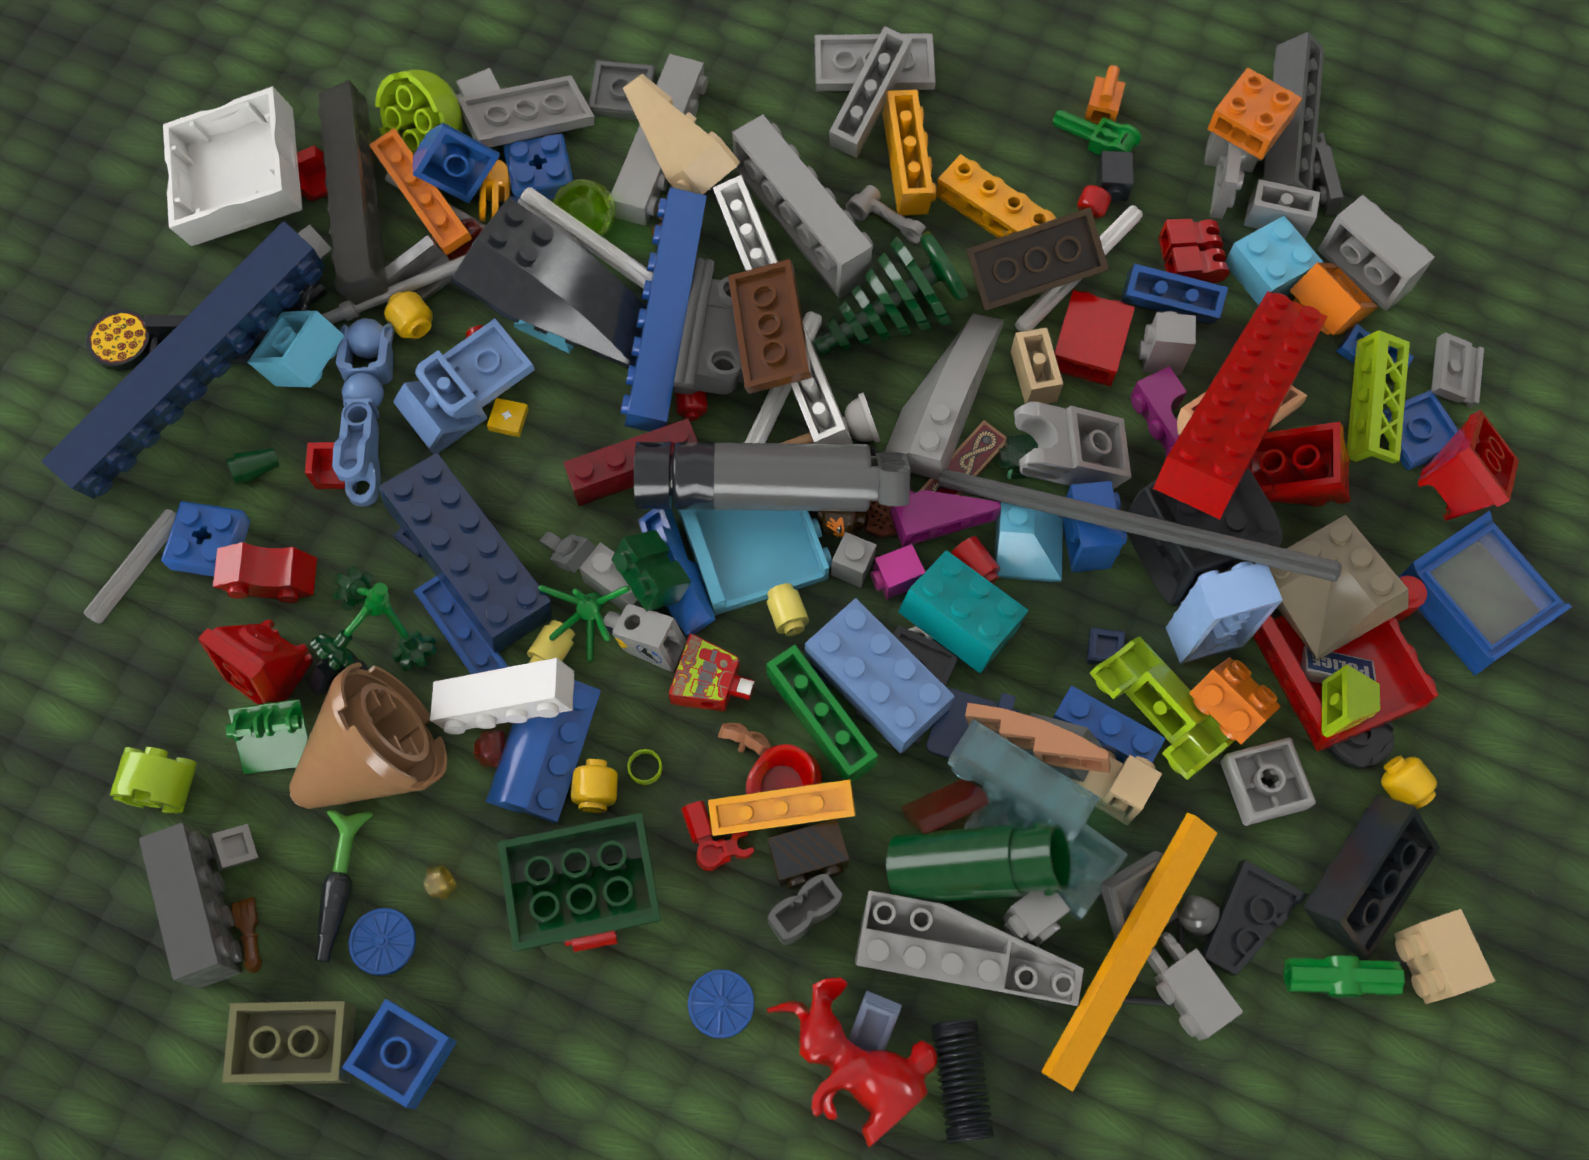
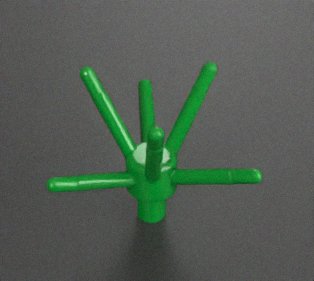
M539 585V591L577 605V612L549 636V639L554 641L580 618L586 620V659L588 662H592L594 619L603 639L609 641L610 635L600 614L603 604L629 592L630 587L626 585L604 596L597 592L584 594L580 590L574 589L572 593L575 596L559 590Z

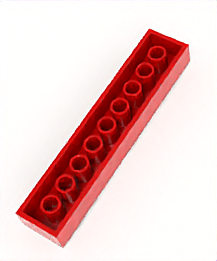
M1267 291L1167 455L1153 489L1220 519L1312 350L1328 316L1320 313L1314 307L1303 306L1293 302L1283 294Z

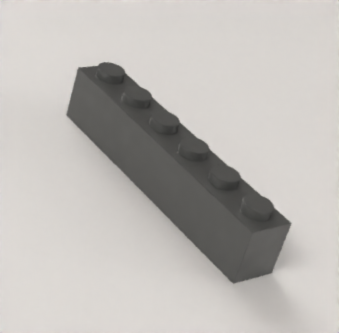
M1309 32L1276 46V55L1273 62V82L1300 96L1302 100L1293 119L1264 158L1263 180L1312 190L1324 47Z

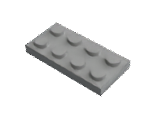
M880 34L815 35L816 91H851ZM903 34L912 39L911 55L893 90H934L933 34Z
M572 75L458 98L463 119L473 139L488 147L594 125V114Z

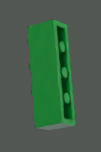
M793 645L766 664L768 679L843 780H851L852 783L876 766L877 753L796 645Z

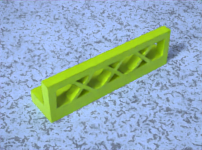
M1380 330L1357 340L1347 451L1350 460L1355 462L1373 456L1393 464L1400 461L1410 342ZM1388 346L1397 349L1395 363L1388 353ZM1388 373L1394 382L1393 392L1390 391L1385 382L1386 374ZM1385 403L1392 413L1390 422H1388L1383 413V404ZM1382 433H1384L1389 442V451L1379 448Z

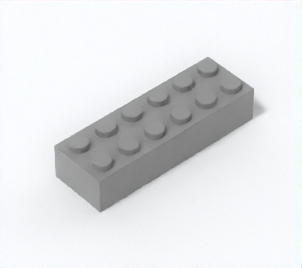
M761 115L733 131V154L740 161L734 170L738 175L742 176L747 186L840 299L850 293L857 285L861 286L866 283L865 275L872 265L873 243L870 237L865 232H860L855 226L851 214L847 210H842L836 203V198L829 188H824L818 181L813 168L806 166L800 159L797 149L792 144L788 145L782 138L778 126L775 123L771 124L764 115Z

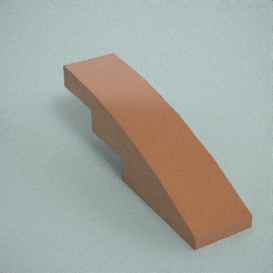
M967 703L965 717L970 730L999 733L1003 747L1033 750L1037 765L1110 773L1109 752L1071 731L1042 719L1008 709Z

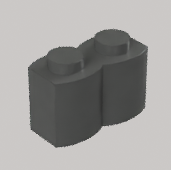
M828 874L818 875L803 885L798 896L788 897L779 902L768 916V925L782 945L795 943L806 935L813 923L822 922L836 912L841 904L843 894Z

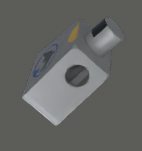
M632 604L626 605L621 615L612 611L606 614L604 623L607 630L613 634L622 650L665 670L674 672L687 641L673 617L654 611L646 612L644 608Z

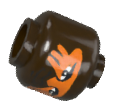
M869 511L818 512L819 526L823 527L825 534L831 537L843 538L845 532L858 536L861 529L866 530L869 521Z

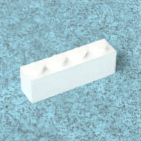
M558 658L435 681L433 682L430 721L443 728L444 732L448 734H462L467 729H491L500 723H524L528 718L556 717L561 712L573 710L574 671Z

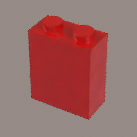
M1073 290L1054 352L1060 373L1111 387L1118 370L1135 307L1126 305L1119 300L1097 297L1090 292Z

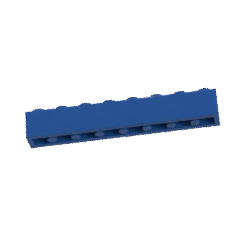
M670 187L667 199H660L657 217L662 218L661 226L655 225L652 244L657 245L656 253L650 252L647 271L652 272L651 281L645 280L642 299L647 300L646 309L640 308L636 327L642 328L641 337L635 336L631 355L636 356L637 359L635 366L629 365L626 384L631 385L630 395L624 394L620 414L626 415L624 427L650 432L666 426L707 197L705 195Z

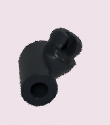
M319 280L315 284L303 289L304 293L300 294V298L292 306L291 311H312L309 306L327 294L326 289Z

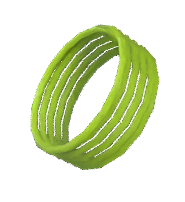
M640 749L630 756L627 763L628 773L631 779L638 784H652L661 776V759L652 750ZM641 754L653 755L659 761L658 773L649 780H639L631 773L630 766L632 761Z

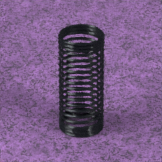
M976 1019L946 1021L931 1025L932 1036H934L932 1040L936 1042L933 1046L937 1049V1062H940L936 1068L942 1069L938 1071L937 1075L943 1076L939 1078L938 1082L945 1083L940 1085L939 1089L946 1090L941 1092L940 1096L947 1097L941 1100V1103L948 1104L942 1107L943 1111H948L943 1117L950 1119L946 1120L943 1124L951 1126L944 1130L947 1143L988 1139L995 1136L992 1130L993 1126H980L991 1124L993 1122L991 1119L966 1121L989 1117L992 1115L990 1112L963 1114L988 1110L991 1106L961 1107L986 1103L990 1099L959 1100L988 1095L989 1092L957 1093L987 1088L988 1085L956 1086L986 1081L987 1078L954 1079L984 1074L986 1071L953 1072L983 1067L985 1064L947 1066L982 1060L984 1057L946 1059L982 1053L983 1050L944 1052L981 1046L982 1043L980 1042L944 1045L980 1039L979 1035L943 1038L979 1032V1025L977 1024L979 1021Z

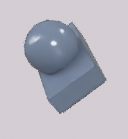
M866 991L848 1040L857 1047L867 1051H885L902 1005Z

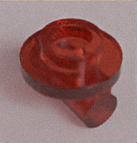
M504 731L483 732L479 739H476L474 743V756L483 767L498 766L505 746Z

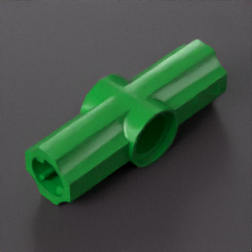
M1330 956L1324 959L1288 958L1285 960L1283 979L1287 992L1327 993L1329 997H1360L1362 994L1393 996L1403 994V985L1405 984L1404 970L1401 968L1400 962L1363 961L1355 956Z

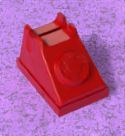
M1479 410L1469 416L1468 421L1463 424L1435 458L1422 469L1417 485L1419 487L1431 485L1438 491L1447 503L1445 509L1448 512L1443 514V519L1448 521L1492 505L1499 507L1510 501L1519 459L1483 411Z
M1341 422L1267 432L1248 466L1269 502L1306 504L1318 507L1325 506V503L1328 501L1343 504L1349 503L1351 500L1349 494L1350 458L1344 441V428Z
M270 619L259 624L217 626L213 630L207 628L198 637L204 650L223 680L255 704L286 701L313 662L311 654L307 655L309 652L305 644L293 645L280 636L278 630H272L275 624Z

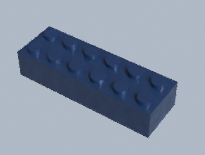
M438 453L379 485L384 506L419 550L424 560L436 576H438L494 653L501 651L552 618L551 601L545 593L538 590L539 585Z

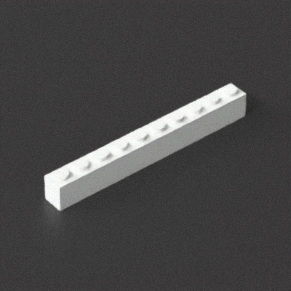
M739 175L713 187L745 270L778 262L755 203L742 176ZM804 325L813 378L793 382L791 385L814 443L853 444Z

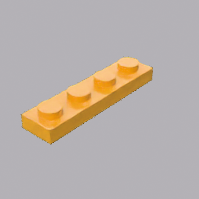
M851 780L708 800L713 836L856 816Z

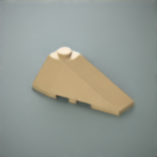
M640 74L623 87L667 181L673 188L703 195L738 166L740 161L713 131L707 134L695 124L697 119L690 112L684 115L674 107L672 98L645 75Z

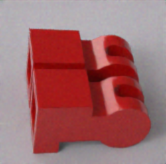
M1193 219L1166 220L1158 236L1163 261H1166L1164 264L1165 271L1209 283H1218L1226 279L1230 273L1227 263L1224 262L1226 255L1225 251L1221 249L1223 242L1222 238L1218 236L1220 233L1218 222L1211 219L1193 222Z

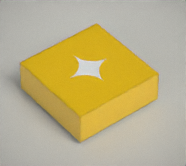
M496 398L487 424L488 431L520 437L529 410L528 405Z

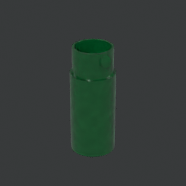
M1044 820L1034 822L1031 827L1010 824L897 834L893 836L888 846L886 868L889 886L893 895L925 901L945 902L1027 896L1029 892L1044 891L1045 896H1051L1060 890H1065L1069 885L1071 878V854L1068 839L1063 828L1058 824L1052 825V823Z

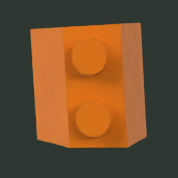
M1317 262L1289 290L1296 297L1293 300L1294 302L1303 306L1314 307L1320 313L1328 316L1321 329L1327 335L1330 333L1332 335H1342L1378 308L1374 301L1336 263Z

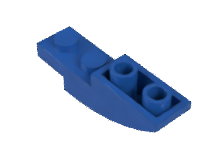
M652 509L638 520L641 531L643 533L656 530L670 549L667 557L671 562L678 561L692 582L679 603L669 605L667 608L686 636H689V634L694 635L716 619L698 565L687 558L672 509Z

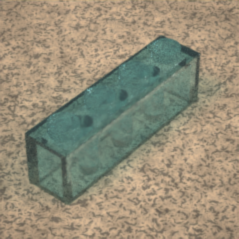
M974 719L951 753L947 763L952 766L951 770L958 777L966 781L973 779L984 786L983 791L990 797L998 801L1005 799L1015 806L1014 810L1025 819L1033 821L1035 818L1038 821H1048L1052 825H1060L1070 841H1073L1078 836L1100 799L1099 796Z

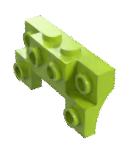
M1140 636L1131 640L1090 672V675L1096 680V684L1102 692L1110 695L1112 699L1125 693L1164 735L1171 745L1162 754L1168 759L1170 767L1186 780L1199 772L1234 742L1222 733L1219 728L1220 723L1210 714L1202 713L1193 703L1194 698L1189 694L1190 689Z

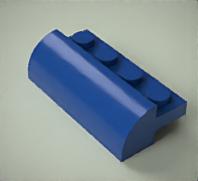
M574 680L572 711L561 712L558 716L552 718L539 716L528 718L524 723H512L485 802L516 813L523 812L552 823L558 822L572 780V774L576 768L601 690Z

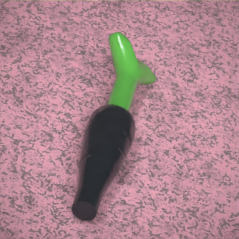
M335 810L327 811V815L337 826L340 837L333 871L325 876L322 884L318 920V946L315 961L330 962L332 948L340 929L352 888V880L347 871L354 836L359 828L374 815L372 812H360L345 816Z

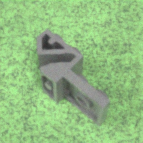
M1211 132L1207 141L1204 165L1216 167L1210 217L1222 219L1227 207L1232 208L1234 205L1236 190H1240L1243 184L1244 171L1252 173L1257 161L1262 160Z

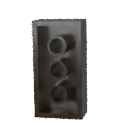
M1091 207L965 250L984 311L1109 270Z

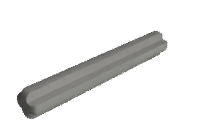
M164 510L84 610L87 618L98 624L104 621L168 540L176 516L174 511Z

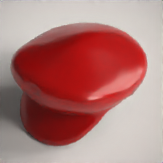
M791 744L773 746L759 757L750 770L746 780V794L822 784L821 767L812 754L798 746Z

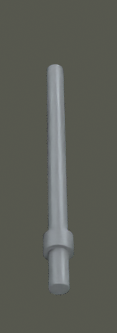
M466 255L356 301L349 299L340 303L339 308L324 313L322 316L331 324L344 319L346 321L355 319L360 316L359 313L387 302L397 292L414 291L453 275Z

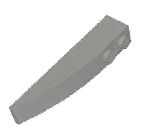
M973 313L902 408L885 452L904 453L911 468V473L938 480L940 473L944 469H948L1001 332L1003 320Z

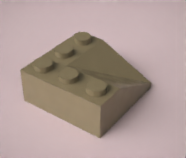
M1347 515L1342 516L1287 548L1288 550L1340 562L1342 569L1337 581L1333 582L1269 566L1283 599L1277 609L1316 660L1323 658L1408 609V588Z

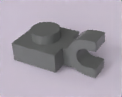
M547 531L539 541L543 546L553 551V556L550 560L558 568L573 573L577 571L596 548L587 538L574 534L562 540L555 534Z

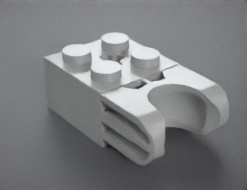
M1028 402L1014 411L1016 428L1030 434L1038 444V448H1034L1023 458L1019 459L1020 473L1022 475L1069 486L1073 484L1112 481L1113 489L1132 478L1123 418L1074 406L1065 409L1040 402Z

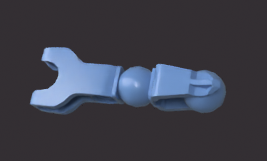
M367 318L357 320L349 327L344 324L340 330L345 336L338 345L336 365L344 380L342 387L344 408L341 415L339 438L334 443L332 463L333 470L338 479L345 481V491L350 502L361 507L375 503L379 497L381 474L378 456L379 424L376 419L379 418L380 413L377 408L381 406L384 398L383 385L390 383L393 379L392 340L395 332L390 322L382 326L376 320ZM353 353L359 358L365 359L378 357L376 362L369 363L368 368H353ZM367 481L370 484L369 490L363 495L356 494L357 482Z

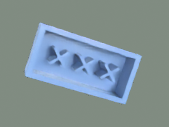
M1245 561L1232 567L1231 571L1219 574L1218 570H1213L1198 577V581L1189 590V594L1181 602V606L1173 614L1172 619L1166 626L1180 664L1240 648L1249 641L1283 601L1269 566Z

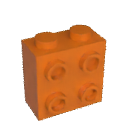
M1247 67L1215 109L1208 130L1262 160L1293 119L1302 98Z
M1229 657L1212 669L1189 694L1194 698L1193 703L1202 713L1210 714L1220 723L1219 728L1226 737L1233 741L1237 740L1242 744L1281 706L1276 702V695L1265 685L1259 686L1250 677V670L1238 660L1233 661Z

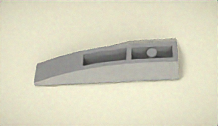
M868 891L855 956L857 966L1078 1006L1084 968L942 903Z

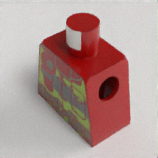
M689 634L668 695L670 703L674 705L726 711L731 695L746 700L751 699L755 680L738 676L740 671L739 657L696 635Z

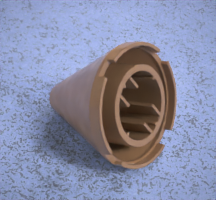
M354 663L334 678L289 785L290 797L296 805L307 809H315L420 791L430 787L444 775L447 767V753L443 738L439 736L437 739H433L427 727V724L431 722L430 713L415 694L392 674L377 666H372L367 671L359 669L362 666L361 663Z

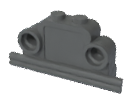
M696 258L674 378L673 386L676 393L694 394L698 391L729 394L737 388L738 382L744 383L728 277L723 280L712 279L714 261L710 259Z

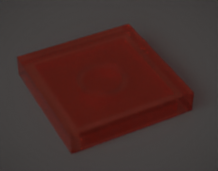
M962 778L901 808L905 818L920 831L927 834L988 805L989 801L984 790L967 779Z

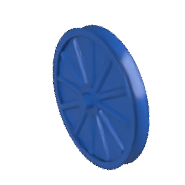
M389 908L375 909L363 915L355 923L349 936V952L354 963L361 970L377 976L389 975L404 967L412 957L416 946V934L410 920L399 911Z
M713 970L702 975L692 986L688 997V1012L693 1024L703 1034L713 1038H729L740 1033L750 1022L754 1011V996L749 984L739 974L729 970Z

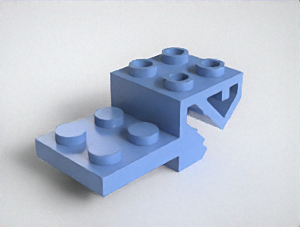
M493 319L442 355L438 350L419 363L415 374L420 381L404 383L393 403L434 455L435 453H440L486 420L487 416L482 407L535 369L530 360L499 322Z

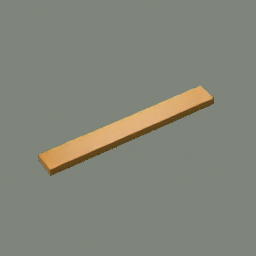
M1190 813L1186 814L1041 1071L1072 1092L1217 835L1215 830L1197 816Z

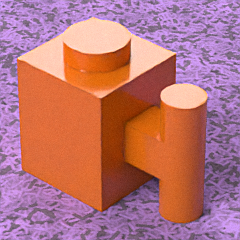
M1115 65L1109 66L1105 78L1096 76L1085 120L1097 125L1102 117L1114 122L1116 121L1126 84L1125 82L1117 81L1120 72L1119 67Z

